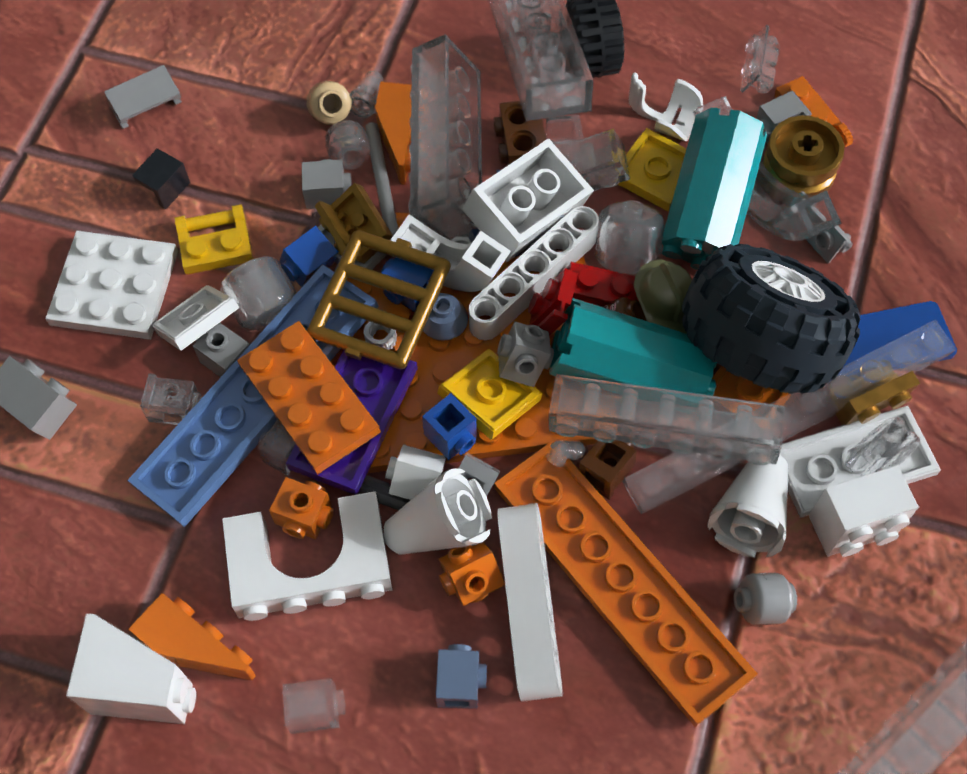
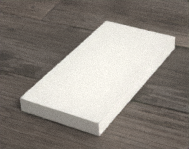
M909 406L882 413L864 424H861L860 421H855L848 425H842L773 446L771 451L780 454L788 464V492L800 518L810 514L826 487L897 465L907 484L935 476L941 471Z

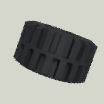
M567 0L564 11L565 39L569 60L576 76L581 80L618 74L621 71L624 60V33L616 0Z

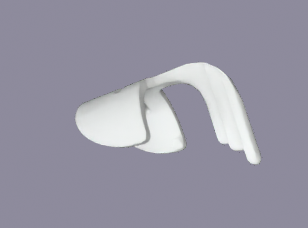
M636 72L633 73L629 90V105L642 117L656 121L655 131L687 142L690 138L695 116L701 112L703 107L701 93L690 83L677 79L667 110L660 113L647 106L645 103L646 85L638 79ZM678 108H681L680 114L677 118L675 125H672V121L676 115Z

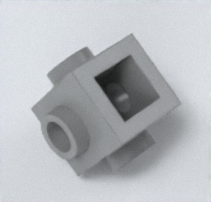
M514 322L509 334H503L498 345L499 377L534 387L543 369H548L553 360L554 349L550 347L549 332L536 325Z

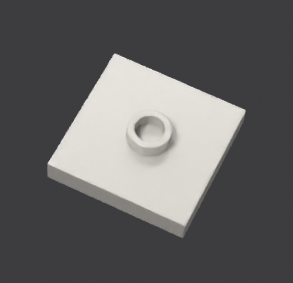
M206 285L153 323L152 327L158 336L182 351L239 309V306L231 296Z

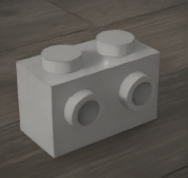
M9 356L0 367V406L31 431L50 440L77 404L66 396L70 390L52 377L49 381L42 378L41 376L45 371L29 359L21 363Z

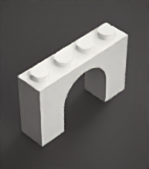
M376 491L338 498L343 531L341 553L329 569L309 578L287 576L272 565L267 524L261 512L222 518L231 605L238 618H244L247 621L261 620L266 618L268 613L283 610L284 613L288 614L299 613L306 610L309 605L322 603L323 606H337L345 603L347 598L361 596L363 599H375L383 596L386 591L393 590Z

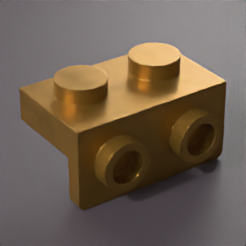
M355 182L331 205L322 201L314 205L321 216L319 218L320 224L326 231L331 233L336 242L334 247L341 256L352 233L356 230L391 240L393 237L363 186ZM362 246L356 261L365 264L378 251Z
M886 366L830 392L826 399L842 425H848L855 421H860L861 424H864L880 415V410L888 406L895 409L912 399L910 393L920 382L913 371L896 378L891 368Z

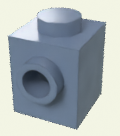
M463 644L449 645L448 650L439 649L436 686L437 707L478 709V688L486 689L487 664H480L479 651H472V647Z

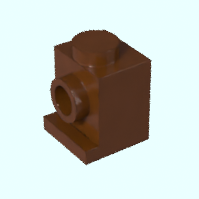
M605 431L579 462V471L602 496L610 500L614 495L615 489L635 466L637 450L625 438L615 437Z

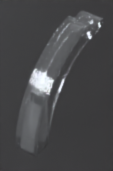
M724 96L696 108L693 114L696 116V114L709 108H721L719 115L729 116L732 108L727 97ZM760 161L747 214L757 224L778 237L793 241L810 238L842 224L827 190L812 196L796 193L780 183Z

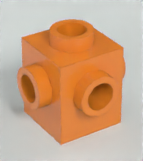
M285 477L269 512L274 523L283 527V531L298 539H303L304 536L317 539L320 530H326L329 526L334 509L331 508L332 505L326 489L312 481H305L303 484Z
M484 542L473 546L452 548L447 555L438 559L444 572L438 576L448 596L455 594L463 606L479 602L486 598L488 593L505 585L493 552Z

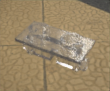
M768 25L757 35L753 34L746 44L745 52H747L746 63L741 70V76L743 77L741 92L752 86L757 88L759 93L765 94L774 86L776 69L773 67L777 64L780 43L776 37L768 36L770 27Z

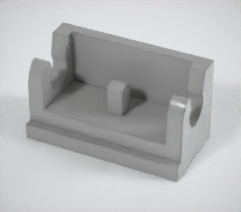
M164 65L104 91L109 106L122 129L129 127L127 124L128 119L170 100H173L175 105L182 103L180 100L181 94Z

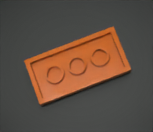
M297 321L237 360L240 368L317 475L381 433L379 425L300 321Z

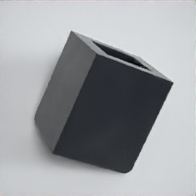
M158 148L133 173L134 180L153 191L159 206L167 209L190 184L184 163Z

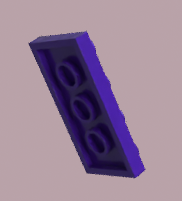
M343 350L335 369L379 425L381 433L318 475L295 444L286 462L287 468L357 495L418 369L417 362L409 360L406 368L397 369L363 356L361 360L347 356L345 350Z

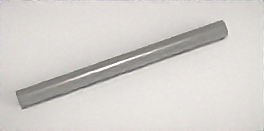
M370 122L365 126L382 219L392 235H394L398 230L379 128L376 123Z

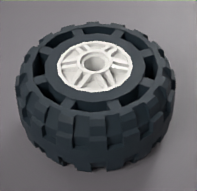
M729 244L719 247L706 260H702L682 304V311L684 313L682 319L683 327L694 346L702 350L703 355L712 362H717L726 368V371L737 377L741 376L758 386L774 388L784 393L793 394L801 392L804 394L823 388L830 379L837 377L860 336V329L858 328L860 312L855 301L844 292L842 287L830 281L819 271L800 263L796 259L780 255L766 248L751 247L748 244H737L734 246Z

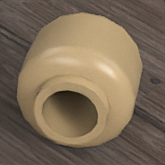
M322 81L316 83L310 89L306 105L309 113L315 120L324 124L334 125L342 122L348 116L352 100L349 92L343 85L333 81Z

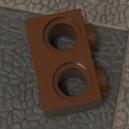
M539 99L499 103V117H494V130L496 137H502V143L498 144L500 164L506 163V166L510 165L546 140Z

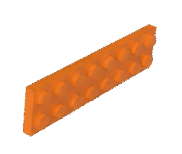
M553 440L494 483V489L509 507L533 503L538 504L545 550L695 728L758 675Z

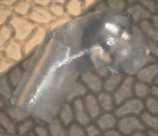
M556 440L550 445L552 448L547 453L546 458L557 467H563L567 458L582 460L588 453V447L581 441Z

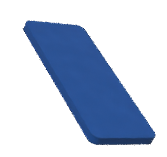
M928 301L860 315L858 325L860 336L837 377L830 379L826 384L864 377L886 366L894 371L952 359L957 353V348L938 304Z

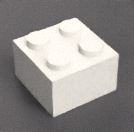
M897 465L826 487L810 512L809 518L827 557L838 553L842 557H847L861 551L864 548L863 545L876 542L878 546L896 540L899 537V531L910 524L909 519L919 506Z

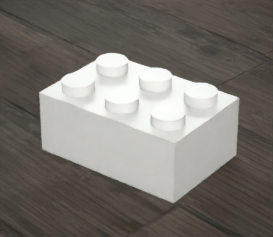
M548 138L475 187L462 210L480 231L511 251L506 258V262H508L540 239L570 210L583 206L594 190Z

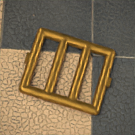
M356 230L351 235L307 328V332L315 340L345 350L346 355L354 359L361 360L363 356L397 369H404L409 363L450 271L451 263L445 258L412 248V244L409 241L397 238L396 242L361 230ZM362 246L434 270L426 288L355 265L354 263ZM349 277L419 301L412 319L409 320L340 296L347 278ZM336 309L404 333L405 335L397 353L325 328L332 310Z

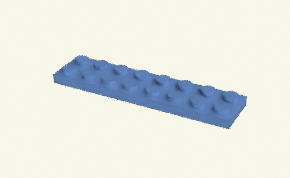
M322 265L238 359L297 321H300L307 330L334 271ZM346 280L340 296L374 308L379 307L376 299ZM333 309L325 328L352 337L366 320ZM313 339L329 361L341 350L338 347ZM237 360L127 480L183 527L192 520L278 422L276 416L240 368Z

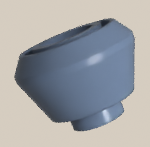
M439 293L423 332L436 340L456 338L467 326L468 314L466 308L453 295Z

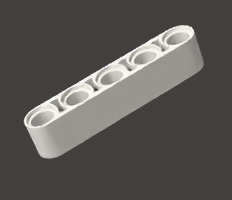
M579 206L570 210L473 298L469 304V328L474 337L480 340H490L500 334L529 307L535 293L540 294L550 278L555 279L568 267L570 262H577L594 246L599 219L593 209ZM555 249H560V250H563V251H562V252H556V251H553V250H555ZM530 271H538V272H540V273H539V274H531V273H529V272H530ZM506 293H514V294H516V295H515V296H512V297H508V296H505L504 294H506ZM483 315H487V316H490V317H492V318L487 319V320H482V319H480V318H478V317L483 316Z
M537 503L498 509V525L518 694L521 702L561 697L562 680L540 510Z

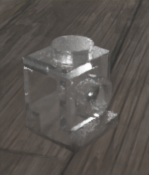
M148 374L140 408L149 422L178 425L200 401L202 395L197 391L193 381L158 378L156 374Z

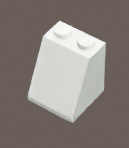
M86 614L66 696L91 715L185 724L187 713H192L195 706L196 689L192 688L193 684L176 664L95 614Z

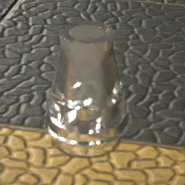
M368 71L360 83L349 93L352 100L350 111L354 115L368 118L376 113L375 105L380 82H384L380 73Z

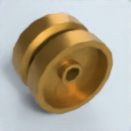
M794 116L780 122L770 135L768 147L762 161L761 175L765 186L775 196L787 202H794L802 191L810 198H816L817 200L825 196L833 185L837 170L844 157L845 145L841 134L830 123L813 116Z

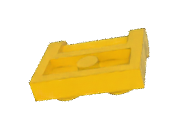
M242 204L232 206L231 210L186 218L185 215L174 217L182 265L186 275L254 261ZM235 223L236 228L193 237H190L189 233L190 231Z

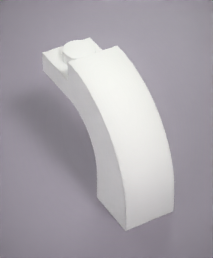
M410 214L391 238V241L396 242L397 238L409 241L412 244V248L449 260L451 268L443 286L464 292H476L486 288L511 252L482 231L479 232L470 244L453 242L439 235Z

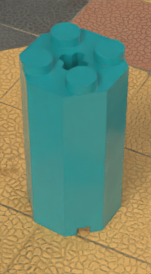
M709 108L696 114L661 243L663 245L662 255L671 259L687 261L691 263L690 267L695 270L698 269L702 260H706L719 247L739 244L767 133L766 131L763 132L764 124L762 121L740 110H730L729 116L719 115L721 108Z
M572 298L571 305L563 312L568 314V318L563 323L560 331H555L551 348L554 349V356L549 367L551 368L549 370L550 375L686 417L695 415L702 401H710L713 397L716 380L712 379L717 362H712L703 355L702 350L694 346L686 333Z

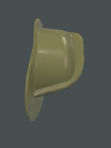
M666 260L649 261L641 266L635 275L634 288L646 321L687 334L682 322L684 315L682 304L692 278L684 268Z

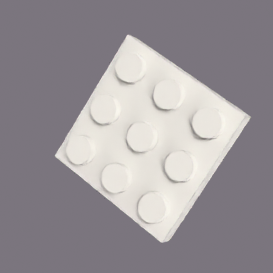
M76 231L46 315V321L50 326L151 340L154 332L152 325L158 319L178 254L176 244Z

